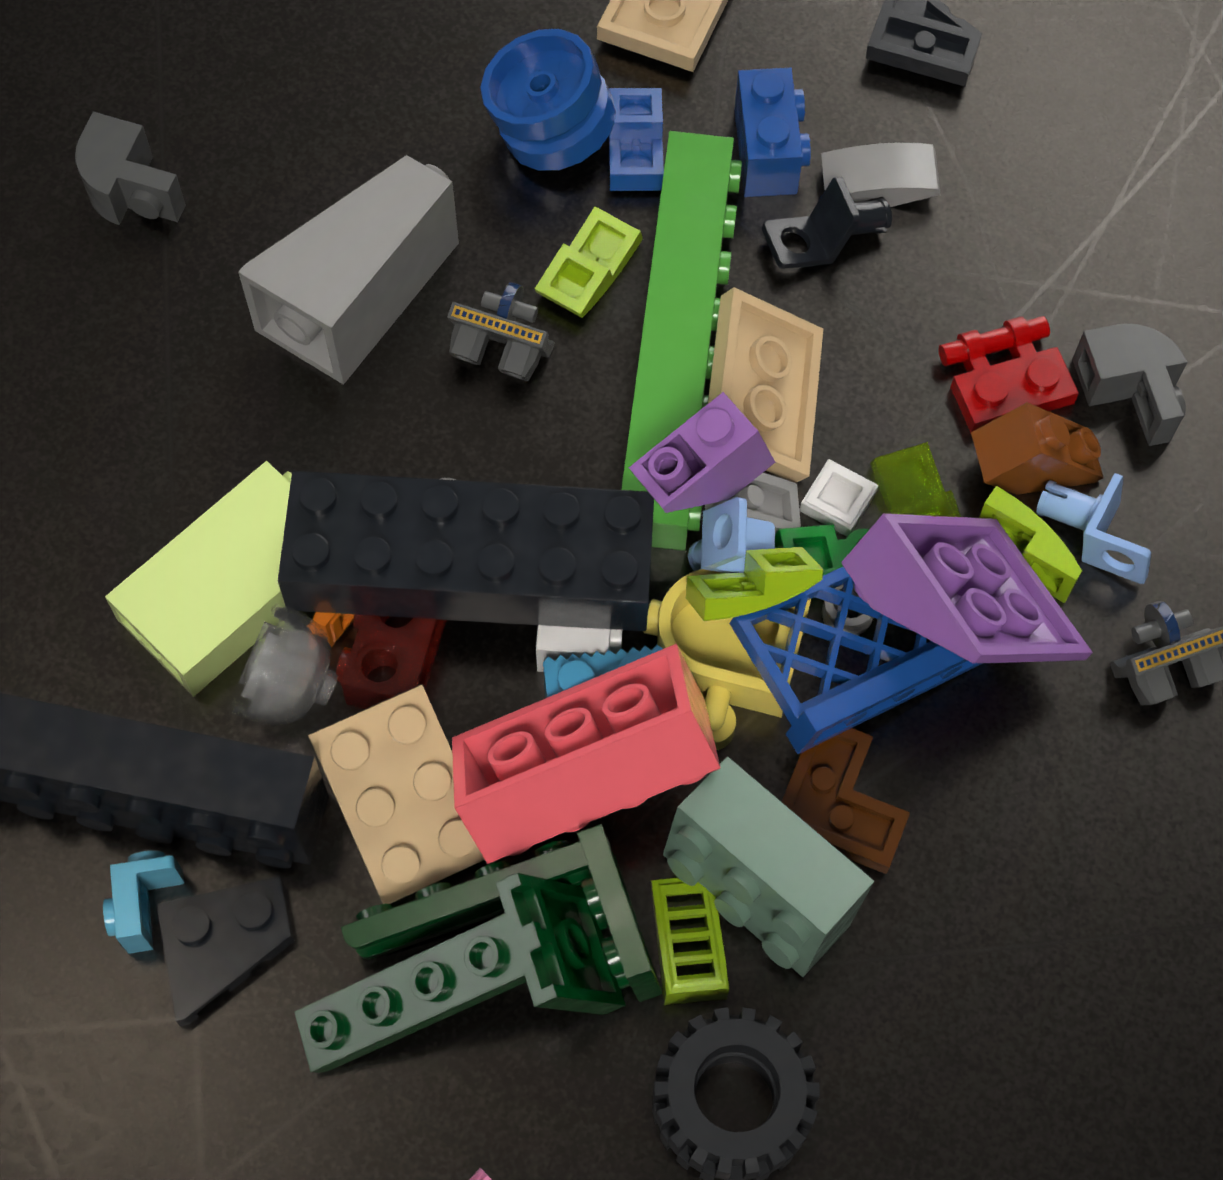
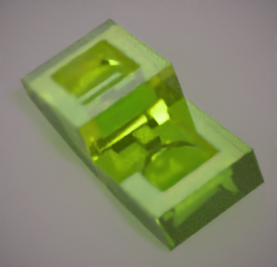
M928 442L882 455L871 461V468L890 514L961 517L952 490L947 492L944 490Z

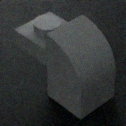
M92 112L78 140L75 159L94 209L103 218L117 225H120L128 208L145 218L156 219L161 217L178 222L186 204L177 175L149 167L153 155L143 125Z
M1117 324L1083 331L1072 360L1088 406L1131 398L1148 446L1170 442L1186 412L1183 393L1176 386L1188 363L1181 349L1163 333L1139 324Z

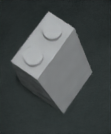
M406 155L247 262L238 273L255 331L344 385L459 244L453 183L438 167L431 164L423 165Z

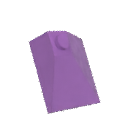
M883 513L841 562L854 581L855 591L872 609L971 663L1086 660L1093 653L997 519Z

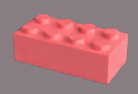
M677 643L452 737L454 808L487 864L506 856L522 854L533 845L564 832L578 831L587 826L591 821L620 809L637 807L652 796L679 785L695 783L706 774L721 768L705 699Z

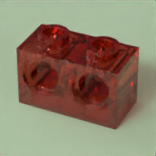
M354 614L353 626L358 629L353 648H343L336 669V681L341 682L347 705L369 709L420 685H423L424 689H426L447 620L413 618L406 626L392 628L384 624L391 616ZM380 666H388L396 670L395 674L384 682H374L367 679L368 674Z

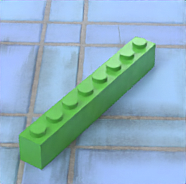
M669 131L621 490L647 491L628 467L708 404L709 395H704L706 379L711 380L715 346H710L711 331H717L720 298H715L717 284L728 285L732 253L721 251L722 239L734 237L737 206L727 205L728 192L739 193L742 160H732L733 137ZM654 500L652 547L685 551L688 530L699 531L702 506L665 513Z

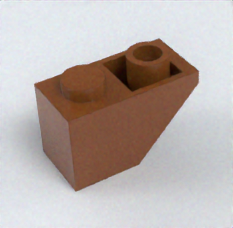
M1028 402L971 432L984 483L994 487L998 486L1007 492L1020 495L1046 491L1045 487L1049 480L1055 481L1064 487L1095 483L1104 478L1098 457L1101 455V448L1094 433L1087 427Z

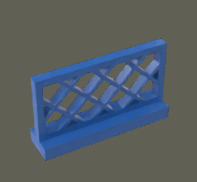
M844 566L823 575L820 582L785 602L754 613L733 617L729 623L790 722L791 727L785 734L797 754L983 663H971L933 641L926 643L927 638L918 633L914 649L907 653L883 645L888 623L910 629L875 611L860 597L852 595L854 581ZM840 585H843L842 591L834 589ZM816 597L838 605L834 627L803 617L807 601ZM792 607H795L794 613L786 611ZM848 609L878 619L873 641L843 631ZM769 620L790 627L785 650L763 643L753 625ZM799 631L830 641L825 664L794 654ZM840 645L870 655L866 673L858 676L835 668ZM880 659L885 660V661H888V662H886V663H884V664L878 666ZM790 668L821 678L816 697L803 703L799 702L787 682ZM831 682L840 684L830 689Z

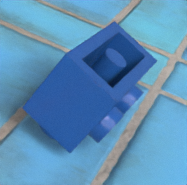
M792 67L738 70L734 111L740 160H742L741 173L744 197L797 194L801 166H809L811 159L809 134H800L799 122H803L805 117L803 89H794Z

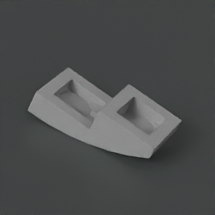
M880 143L821 153L824 190H826L833 178L842 177L854 202L883 197L887 200L890 207L941 195L936 151L933 144Z

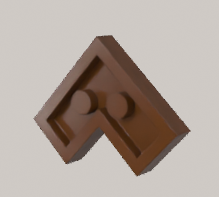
M851 728L800 754L781 802L849 860L887 874L910 812L853 790L873 736Z

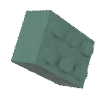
M727 756L720 763L721 768L711 772L677 807L663 856L668 859L667 862L670 869L681 881L690 886H695L699 882L716 896L714 904L718 912L736 927L745 926L761 940L763 950L772 961L782 968H793L799 975L804 977L849 928L870 891L874 880Z

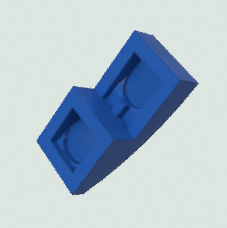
M609 88L616 110L612 132L609 135L610 191H661L664 175L662 89Z

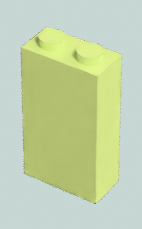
M265 461L105 596L116 619L193 697L292 612L286 609L277 581L292 473L287 471L281 475L268 461Z

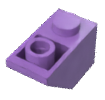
M722 392L628 468L664 512L669 513L729 500L776 462L759 431L728 396Z

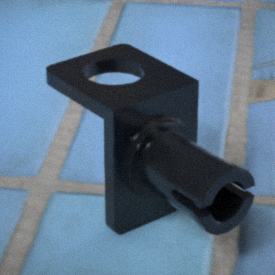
M836 177L831 180L810 216L766 220L761 229L775 262L781 269L833 264L851 235L886 233V228L891 227L892 211L887 200L883 198L874 199L873 201L854 202L844 179ZM793 232L800 235L807 243V252L795 253L790 251L782 243L781 234Z

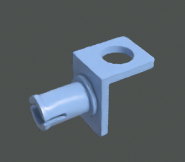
M1114 473L1104 494H1100L1097 498L1049 480L1045 487L1048 492L1043 490L1036 510L1037 515L1046 516L1083 530L1082 562L1139 584H1144L1149 573L1151 551L1106 533L1121 502L1123 476ZM1106 551L1120 552L1130 558L1134 564L1121 563L1112 558Z
M735 497L703 511L702 539L693 543L689 548V564L694 571L705 569L721 573H743L746 550L775 549V526L769 521L747 517V500L745 498Z

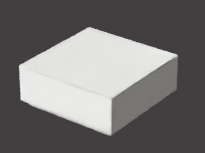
M828 459L802 500L800 512L824 525L834 524L835 531L848 537L855 530L877 494L879 485Z

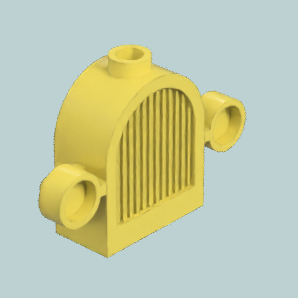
M700 569L678 580L669 589L663 601L651 600L647 615V630L644 633L657 636V645L663 649L677 643L705 698L716 750H720L731 742L735 732L736 716L730 705L782 718L783 711L729 624L733 617L703 621L686 599L687 576L726 574ZM811 599L806 603L803 615L805 618L808 615ZM792 607L786 611L794 613L795 607ZM769 620L753 625L763 643L785 650L790 627ZM799 631L798 640L794 654L797 655L803 635V632ZM790 668L789 677L787 681L789 685L794 670L793 668Z

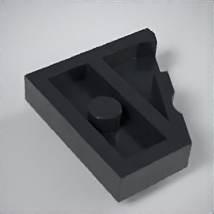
M884 0L868 43L865 59L966 87L982 33L965 19L955 17L950 12L949 7L940 0Z
M280 876L157 904L176 1022L179 1026L191 1024L199 1017L197 1012L225 990L229 989L230 992L251 976L253 969L259 963L273 959L294 942L284 884Z

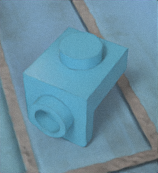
M143 851L130 855L128 862L110 865L112 898L104 899L103 916L107 934L109 937L116 936V939L128 954L153 950L148 890L184 884L183 870L174 856H166L161 851Z

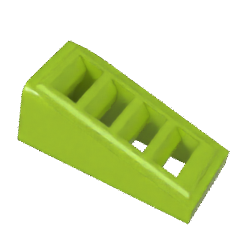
M679 878L651 880L664 1005L727 999L729 983L719 914L714 904L716 896L699 882L695 886H690ZM701 893L702 905L667 907L666 896ZM704 917L705 927L670 929L669 920ZM707 940L708 950L674 953L673 943ZM710 964L711 973L677 976L676 966Z

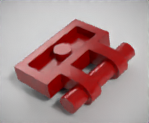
M1022 316L1004 321L1001 328L984 333H979L977 330L967 331L958 334L956 341L939 345V357L944 366L963 362L967 373L953 377L951 390L970 433L1026 402L1047 411L1075 404L1079 392L1058 347L1036 352L1033 346V341L1050 336V327L1045 316L1026 320ZM1009 349L1012 360L990 366L986 358L987 354Z

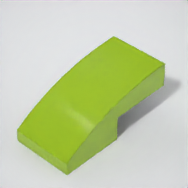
M594 207L571 245L568 246L563 243L536 285V293L583 318L604 295L643 240L641 231Z
M995 486L984 503L979 518L997 519L1050 594L1065 603L1082 572L1073 554L1061 538L1035 512L1008 492Z
M803 547L746 550L743 573L687 576L686 599L703 621L747 615L785 602L808 590L822 580L823 568Z

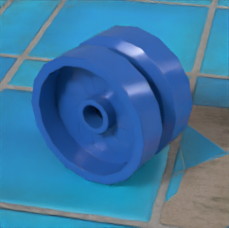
M542 29L515 38L500 49L485 68L480 86L483 104L493 122L498 126L500 135L508 150L520 164L535 170H561L581 163L599 150L612 132L616 116L612 94L605 79L600 75L598 64L590 47L578 35L562 29Z

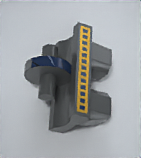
M513 282L507 285L503 295L485 291L483 294L481 306L497 311V316L456 302H452L447 316L454 325L449 353L454 358L474 365H480L488 341L491 339L506 344L498 370L508 376L524 381H529L541 356L550 359L555 342L548 339V332L515 322L519 318L534 323L539 308L522 302L523 285Z
M1158 600L1145 606V623L1131 629L1132 637L1137 644L1152 640L1155 646L1109 662L1115 678L1128 677L1131 688L1140 705L1156 704L1178 695L1168 665L1182 660L1191 688L1202 687L1223 680V650L1221 647L1223 646V626L1212 630L1205 628L1180 637L1181 629L1193 625L1191 613L1188 609L1173 613L1164 601Z

